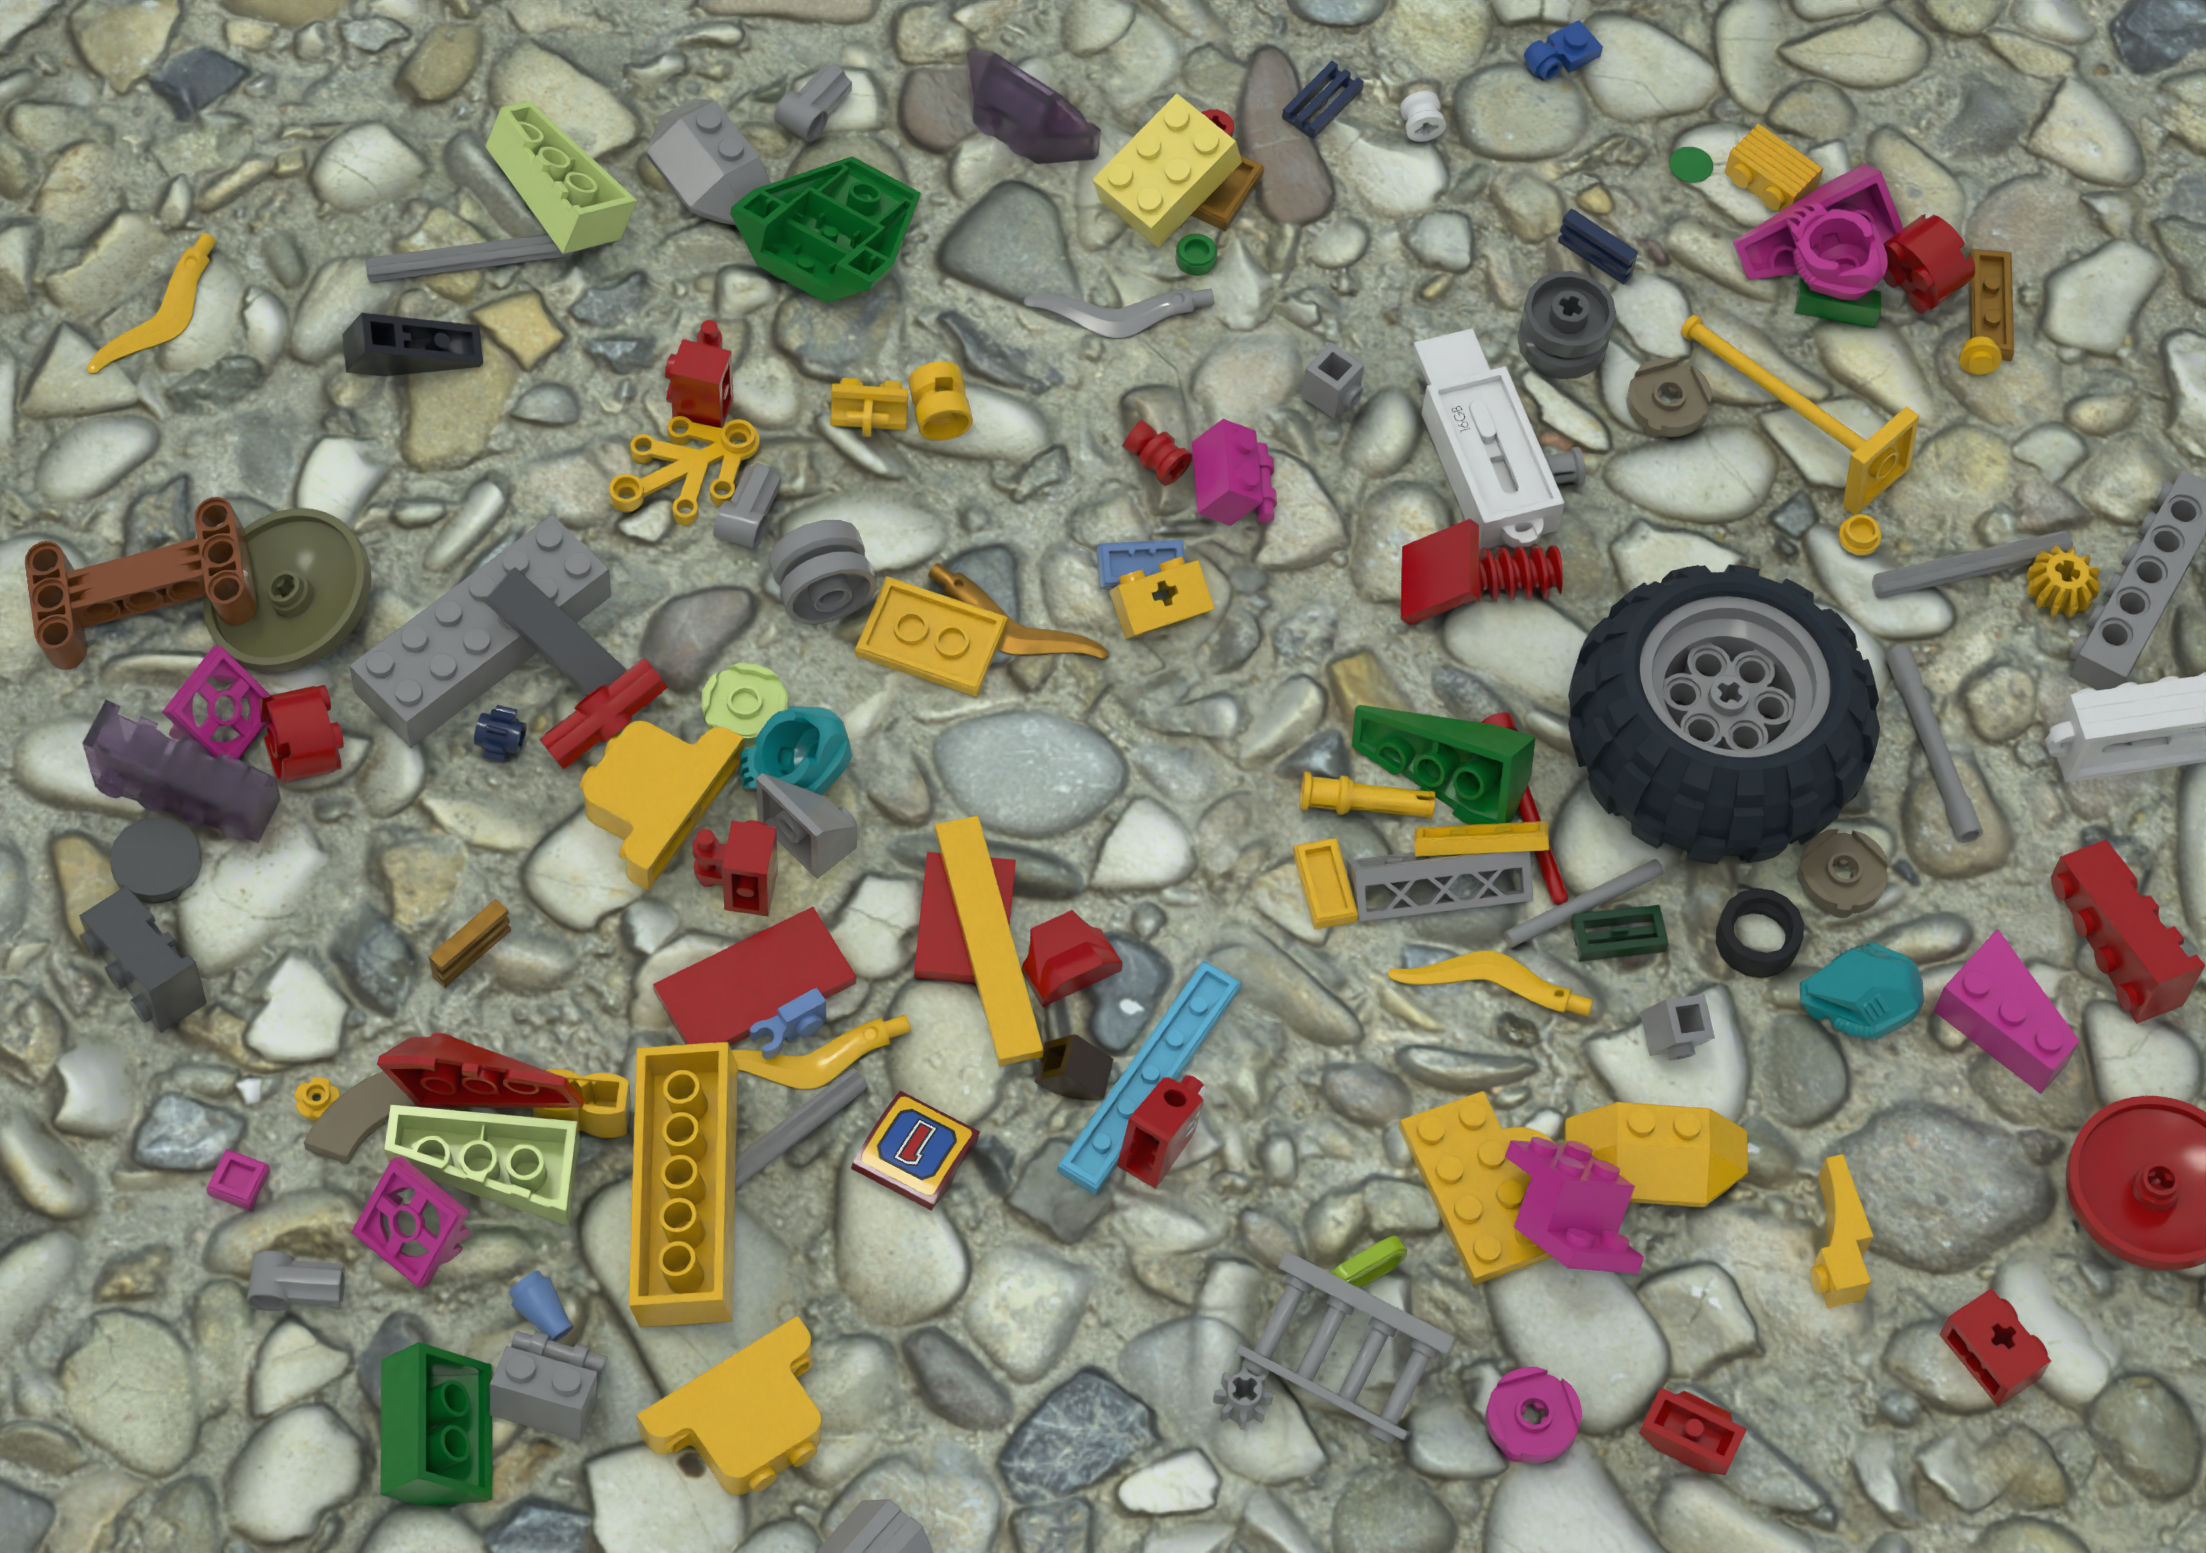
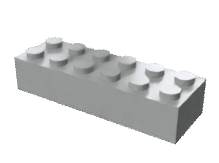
M550 515L349 665L354 693L410 748L538 652L483 601L512 568L516 567L576 623L611 597L609 569L553 515Z

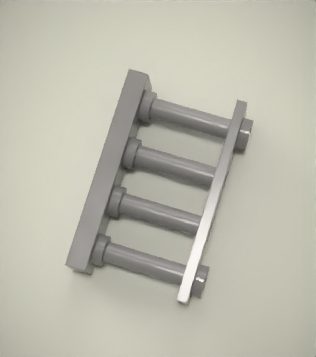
M1286 1251L1278 1268L1288 1273L1284 1280L1288 1285L1255 1350L1238 1344L1235 1353L1245 1357L1241 1366H1246L1248 1370L1257 1375L1265 1374L1266 1378L1269 1372L1272 1371L1371 1423L1367 1432L1390 1444H1393L1396 1437L1407 1441L1411 1432L1397 1424L1430 1358L1436 1359L1439 1351L1450 1356L1458 1339ZM1313 1286L1330 1294L1326 1301L1330 1306L1297 1371L1294 1372L1271 1360L1304 1293L1310 1294ZM1357 1308L1372 1316L1368 1323L1372 1328L1339 1393L1336 1394L1313 1382L1346 1314L1351 1316L1354 1309ZM1398 1329L1414 1338L1410 1345L1414 1350L1379 1416L1359 1406L1355 1401L1388 1336L1394 1337Z

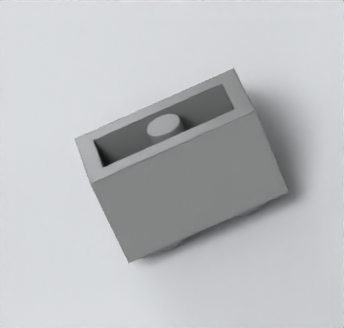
M516 1331L511 1347H505L490 1382V1416L581 1441L596 1405L597 1374L602 1375L604 1373L608 1357L591 1352V1347L579 1343L572 1347L551 1341L550 1335L536 1331L534 1335Z

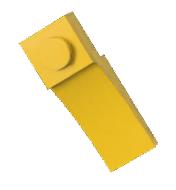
M1843 1154L1827 1157L1818 1175L1826 1209L1827 1239L1825 1248L1820 1249L1815 1263L1811 1267L1810 1275L1814 1290L1817 1294H1823L1827 1308L1862 1301L1871 1284L1862 1255H1865L1872 1241L1873 1234Z

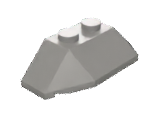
M694 98L660 116L646 151L648 159L691 213L720 223L736 225L730 215L731 207L752 190L771 184L760 156L714 100Z

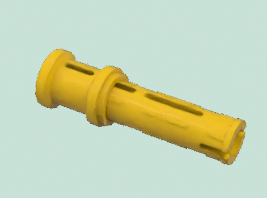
M1304 771L1300 789L1299 810L1307 811L1309 807L1332 809L1338 815L1349 813L1350 810H1361L1432 819L1435 807V800H1433L1435 799V791L1353 783V779L1348 778V776L1341 775L1339 779L1313 777L1311 772Z

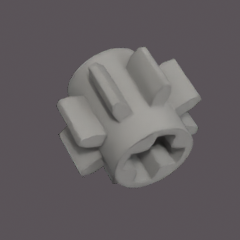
M1242 1366L1240 1373L1234 1376L1226 1372L1222 1374L1221 1384L1224 1389L1215 1390L1213 1396L1214 1403L1224 1404L1220 1417L1222 1422L1230 1418L1232 1421L1238 1422L1242 1430H1244L1246 1422L1253 1419L1260 1423L1264 1422L1266 1412L1262 1406L1272 1405L1273 1393L1263 1391L1266 1375L1262 1374L1256 1377L1248 1373L1246 1366ZM1235 1394L1241 1398L1239 1401L1235 1398ZM1247 1395L1252 1397L1251 1401L1248 1398H1246Z

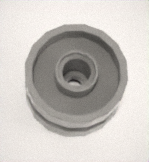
M821 520L805 524L783 536L775 543L769 553V565L775 582L780 586V596L786 613L796 622L824 624L842 619L858 611L868 603L877 590V580L871 563L865 557L863 541L859 531L852 523L842 520Z

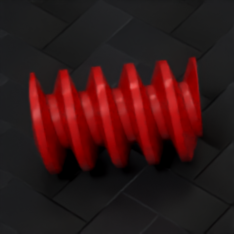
M1556 545L1549 546L1545 556L1539 546H1533L1528 557L1525 549L1521 546L1514 548L1511 557L1505 547H1499L1494 558L1490 549H1480L1479 598L1475 600L1476 602L1481 601L1484 590H1489L1493 602L1498 601L1501 589L1506 590L1510 601L1515 600L1518 589H1523L1527 601L1532 600L1535 588L1540 589L1544 600L1549 599L1551 589L1554 587L1557 588L1558 593L1561 595L1563 567L1561 553Z

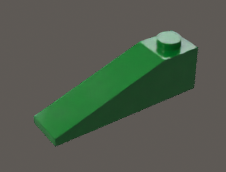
M1358 705L1355 708L1352 747L1391 774H1402L1420 786V790L1435 791V797L1454 809L1452 815L1464 823L1470 825L1500 824L1512 822L1530 781L1536 737L1493 724Z

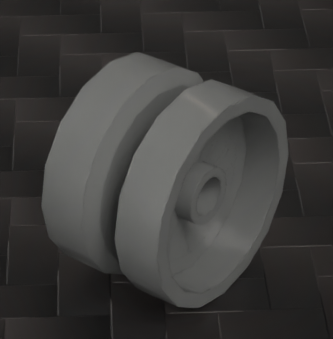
M1554 272L1540 278L1529 289L1524 304L1517 336L1520 353L1531 367L1543 375L1557 379H1575L1593 372L1604 361L1616 316L1613 297L1603 284L1589 275L1578 272Z

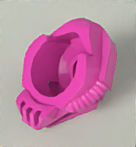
M1814 202L1805 206H1799L1786 219L1796 246L1793 252V259L1797 266L1796 269L1801 278L1804 279V282L1810 287L1809 290L1842 300H1857L1871 291L1883 279L1888 264L1885 247L1876 225H1873L1861 214L1845 209H1831L1828 212L1820 203Z

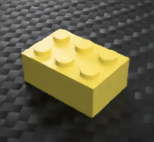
M1176 93L1092 181L1099 200L1150 243L1159 248L1242 163L1236 141Z

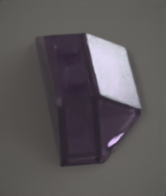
M970 48L966 55V82L972 121L981 132L994 136L1008 145L1015 154L1025 156L1036 164L1094 160L1099 155L1101 129L1092 122L1088 123L1082 113L1061 94L995 52Z

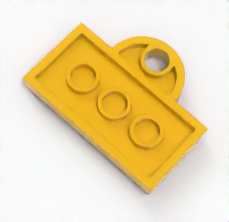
M1484 1091L1400 1120L1399 1130L1473 1286L1552 1257L1514 1228L1532 1176L1505 1157L1511 1140L1530 1142L1532 1137H1539L1556 1144L1552 1139L1537 1130L1526 1127H1511L1502 1130Z

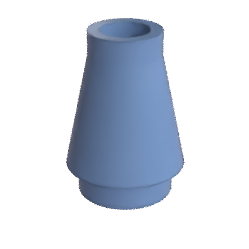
M540 1271L527 1275L508 1292L514 1300L511 1306L541 1333L550 1335L551 1341L557 1342L574 1328L566 1315L551 1278H544Z

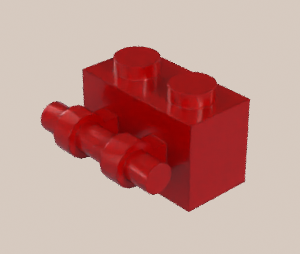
M704 321L701 324V330L697 334V342L682 339L677 355L670 354L665 368V378L670 379L666 401L672 403V418L684 416L694 423L723 428L734 399L732 351L722 349V333L715 321Z
M757 820L745 822L732 821L727 845L719 844L718 839L711 830H700L692 843L693 856L695 858L694 875L700 884L704 887H712L714 884L723 885L724 910L768 917L778 872L777 827L768 826Z

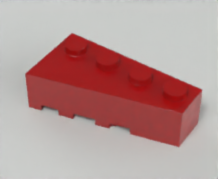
M2107 839L2060 856L2050 877L2053 891L2058 899L2064 900L2073 915L2075 929L2080 936L2086 937L2092 947L2098 968L2102 973L2107 974L2112 981L2121 1007L2125 1011L2130 1012L2136 1024L2182 1007L2205 968V964L2197 954L2191 957L2187 956L2180 947V945L2184 944L2183 936L2175 926L2166 929L2159 918L2160 907L2151 895L2141 896L2137 892L2138 882L2136 876Z

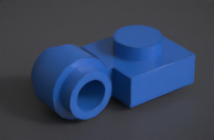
M1578 20L1548 35L1546 43L1542 40L1532 43L1524 53L1525 64L1536 77L1548 80L1554 77L1561 70L1562 66L1570 73L1601 57L1603 46Z

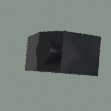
M361 313L342 334L346 373L395 376L475 368L483 364L479 325Z

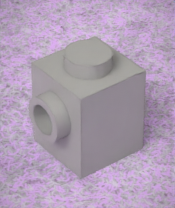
M1330 342L1306 367L1301 397L1333 419H1336L1345 408L1352 409L1360 400L1363 394L1361 382L1364 364Z
M1705 994L1665 999L1640 1012L1650 1056L1668 1054L1669 1060L1691 1057L1696 1054L1695 1047L1715 1038Z

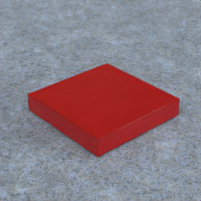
M1468 519L1402 546L1401 620L1408 625L1415 624L1479 598V525L1476 522Z

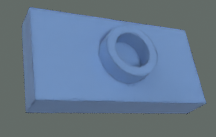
M1183 540L1102 543L1096 546L1100 589L1115 588L1121 585L1119 577L1143 569L1146 577L1161 572L1159 564L1182 556L1185 561Z

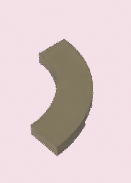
M384 1071L379 1072L347 1090L322 1113L304 1141L305 1149L348 1164L363 1141L383 1126L385 1120L389 1119L391 1105L417 1106ZM434 1108L468 1112L473 1110V1108Z

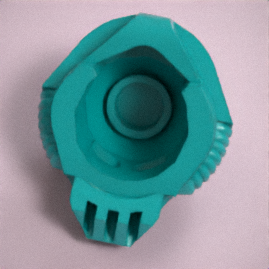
M789 706V709L775 713L766 722L755 739L756 746L746 748L740 753L738 773L744 790L757 791L756 778L764 773L816 794L823 795L845 771L852 758L850 741L844 722L834 712L825 708Z
M1871 941L1866 946L1861 945L1860 947L1856 946L1855 948H1850V950H1845L1844 953H1840V956H1836L1829 965L1800 982V1004L1804 1006L1811 1017L1817 1020L1829 1018L1830 1023L1834 1025L1835 1029H1839L1840 1032L1855 1038H1875L1878 1040L1902 1028L1919 1014L1924 1003L1923 980L1917 964L1905 955Z

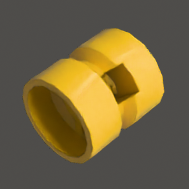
M936 361L922 365L914 370L908 378V385L912 402L916 406L915 416L919 433L928 440L945 441L959 437L967 432L972 426L973 418L969 401L965 396L966 388L959 366L952 362Z

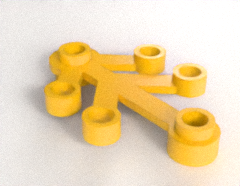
M677 416L672 418L667 425L668 438L673 444L654 440L653 437L647 434L635 436L630 443L631 456L634 461L644 464L657 458L674 463L641 479L632 474L616 476L609 485L611 504L621 512H633L642 505L645 496L686 477L680 497L672 505L673 518L680 525L693 524L698 519L697 500L708 466L723 459L719 478L715 479L710 485V499L718 507H721L724 501H731L735 492L734 482L741 460L752 457L760 445L759 434L749 422L735 419L727 422L723 428H717L691 422L690 419L684 416ZM677 428H684L687 430L685 433L682 434L674 432V430ZM692 439L711 444L701 450L681 446L688 444ZM738 440L745 442L742 444H733L734 441ZM640 446H647L650 448L648 451L640 452L637 450V448ZM721 489L729 491L727 495H718L716 492ZM623 495H631V496H633L632 498H629V499H623V498H621ZM685 507L692 509V511L687 514L679 512L681 508Z

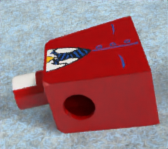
M1190 1075L1184 1076L1180 1082L1170 1077H1163L1130 1116L1117 1166L1156 1189L1196 1131L1204 1102L1202 1097L1206 1093L1204 1084L1199 1079Z

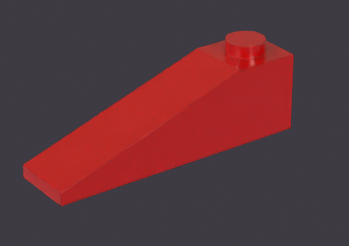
M433 1033L430 1037H410L380 1055L377 1065L417 1107L583 1108L585 1101L565 1077L444 1033Z

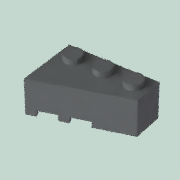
M127 886L79 915L84 929V933L80 935L82 943L93 958L101 955L108 964L105 967V971L114 986L119 991L126 987L133 997L130 1000V1004L143 1023L151 1020L159 1032L162 1033L207 1004L195 960L190 955L181 958L173 948L177 944L175 939L168 931L163 934L154 923L156 921L154 916Z

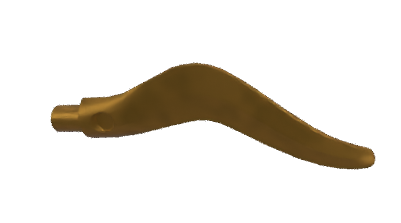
M936 563L928 574L929 578L945 588L943 593L949 597L1008 617V625L998 646V651L1010 655L1075 653L1099 659H1105L1108 655V651L1102 645L1087 637L1074 633L1019 625L984 590L961 572L954 574L941 564Z

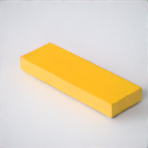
M1541 821L1418 827L1414 838L1415 857L1549 850V823Z

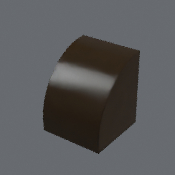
M1076 1034L1044 1043L1043 1057L1040 1058L1034 1081L1036 1084L1050 1092L1072 1099H1104L1114 1060L1112 1057Z

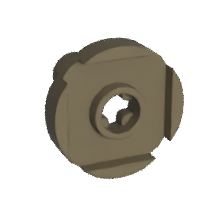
M1672 358L1651 360L1639 367L1635 372L1634 378L1630 381L1626 404L1630 415L1638 425L1643 427V431L1647 436L1654 439H1660L1664 436H1683L1695 431L1705 423L1712 391L1708 380L1700 370L1692 365L1689 370L1684 366L1678 365L1679 360ZM1662 392H1667L1670 397L1677 396L1678 399L1675 403H1667L1661 399Z
M1831 829L1816 835L1807 844L1801 858L1797 879L1806 895L1816 905L1828 910L1834 917L1847 918L1852 913L1868 910L1879 901L1888 881V862L1882 848L1866 834L1854 830L1852 834L1837 833L1838 829ZM1838 865L1840 868L1851 867L1853 869L1850 875L1851 878L1845 879L1835 874L1836 869L1833 866Z

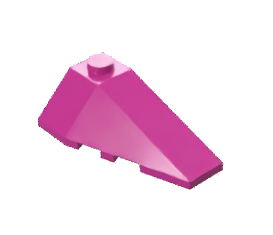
M1863 164L1827 182L1733 241L1732 243L1747 279L1753 280L1796 274L1798 272L1793 259V252L1796 246L1786 219L1799 206L1817 202L1828 212L1831 209H1845L1861 214L1873 225H1876L1883 244L1901 231L1903 226L1882 172L1867 164Z

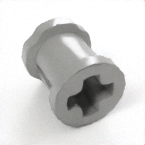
M1579 447L1571 448L1570 452L1546 455L1543 452L1556 484L1574 482L1576 486L1584 484L1585 463Z

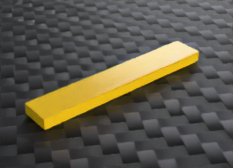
M979 816L935 824L936 839L998 1066L1042 1058L1044 1050Z

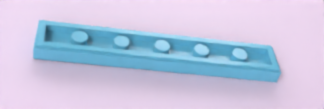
M1203 960L1058 1164L1057 1172L1097 1195L1117 1166L1130 1116L1163 1077H1170L1175 1081L1178 1080L1241 990L1242 982Z

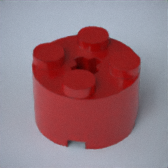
M1926 214L1919 216L1883 244L1888 260L1883 280L1892 288L1899 285L1908 294L1910 305L1920 314H1924L1929 309L1937 307L1969 283L1975 276V264L1972 256L1965 260L1960 250L1965 245L1963 239L1949 223L1936 215H1932L1928 219L1925 218Z
M325 685L310 686L260 698L259 711L261 723L270 721L267 724L268 736L264 737L265 746L274 774L277 779H281V784L333 773L342 768L338 749L344 747L343 736L338 722L330 723L327 711L331 710V702Z

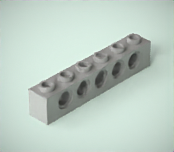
M2183 469L2174 484L2166 481L2155 502L2161 506L2158 514L2149 511L2138 534L2144 536L2141 544L2134 541L2131 543L2121 563L2127 567L2125 573L2121 575L2115 572L2104 593L2105 596L2110 598L2107 605L2104 606L2098 603L2087 623V626L2093 629L2089 637L2081 634L2069 655L2070 658L2076 660L2069 676L2096 690L2116 688L2126 682L2206 537V480Z

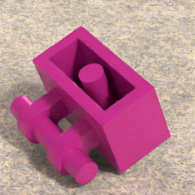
M1226 419L1220 420L1192 442L1197 513L1232 526L1253 509H1256L1259 522L1268 523L1273 521L1274 508L1277 506V493L1271 485L1274 462L1273 458L1268 454L1267 444L1257 443L1255 430Z

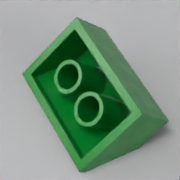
M420 1342L381 1359L380 1495L414 1505L478 1503L492 1500V1416H490L492 1364Z

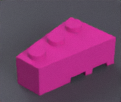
M1998 929L1945 985L1933 1010L2040 1094L2067 1066L2080 1042Z

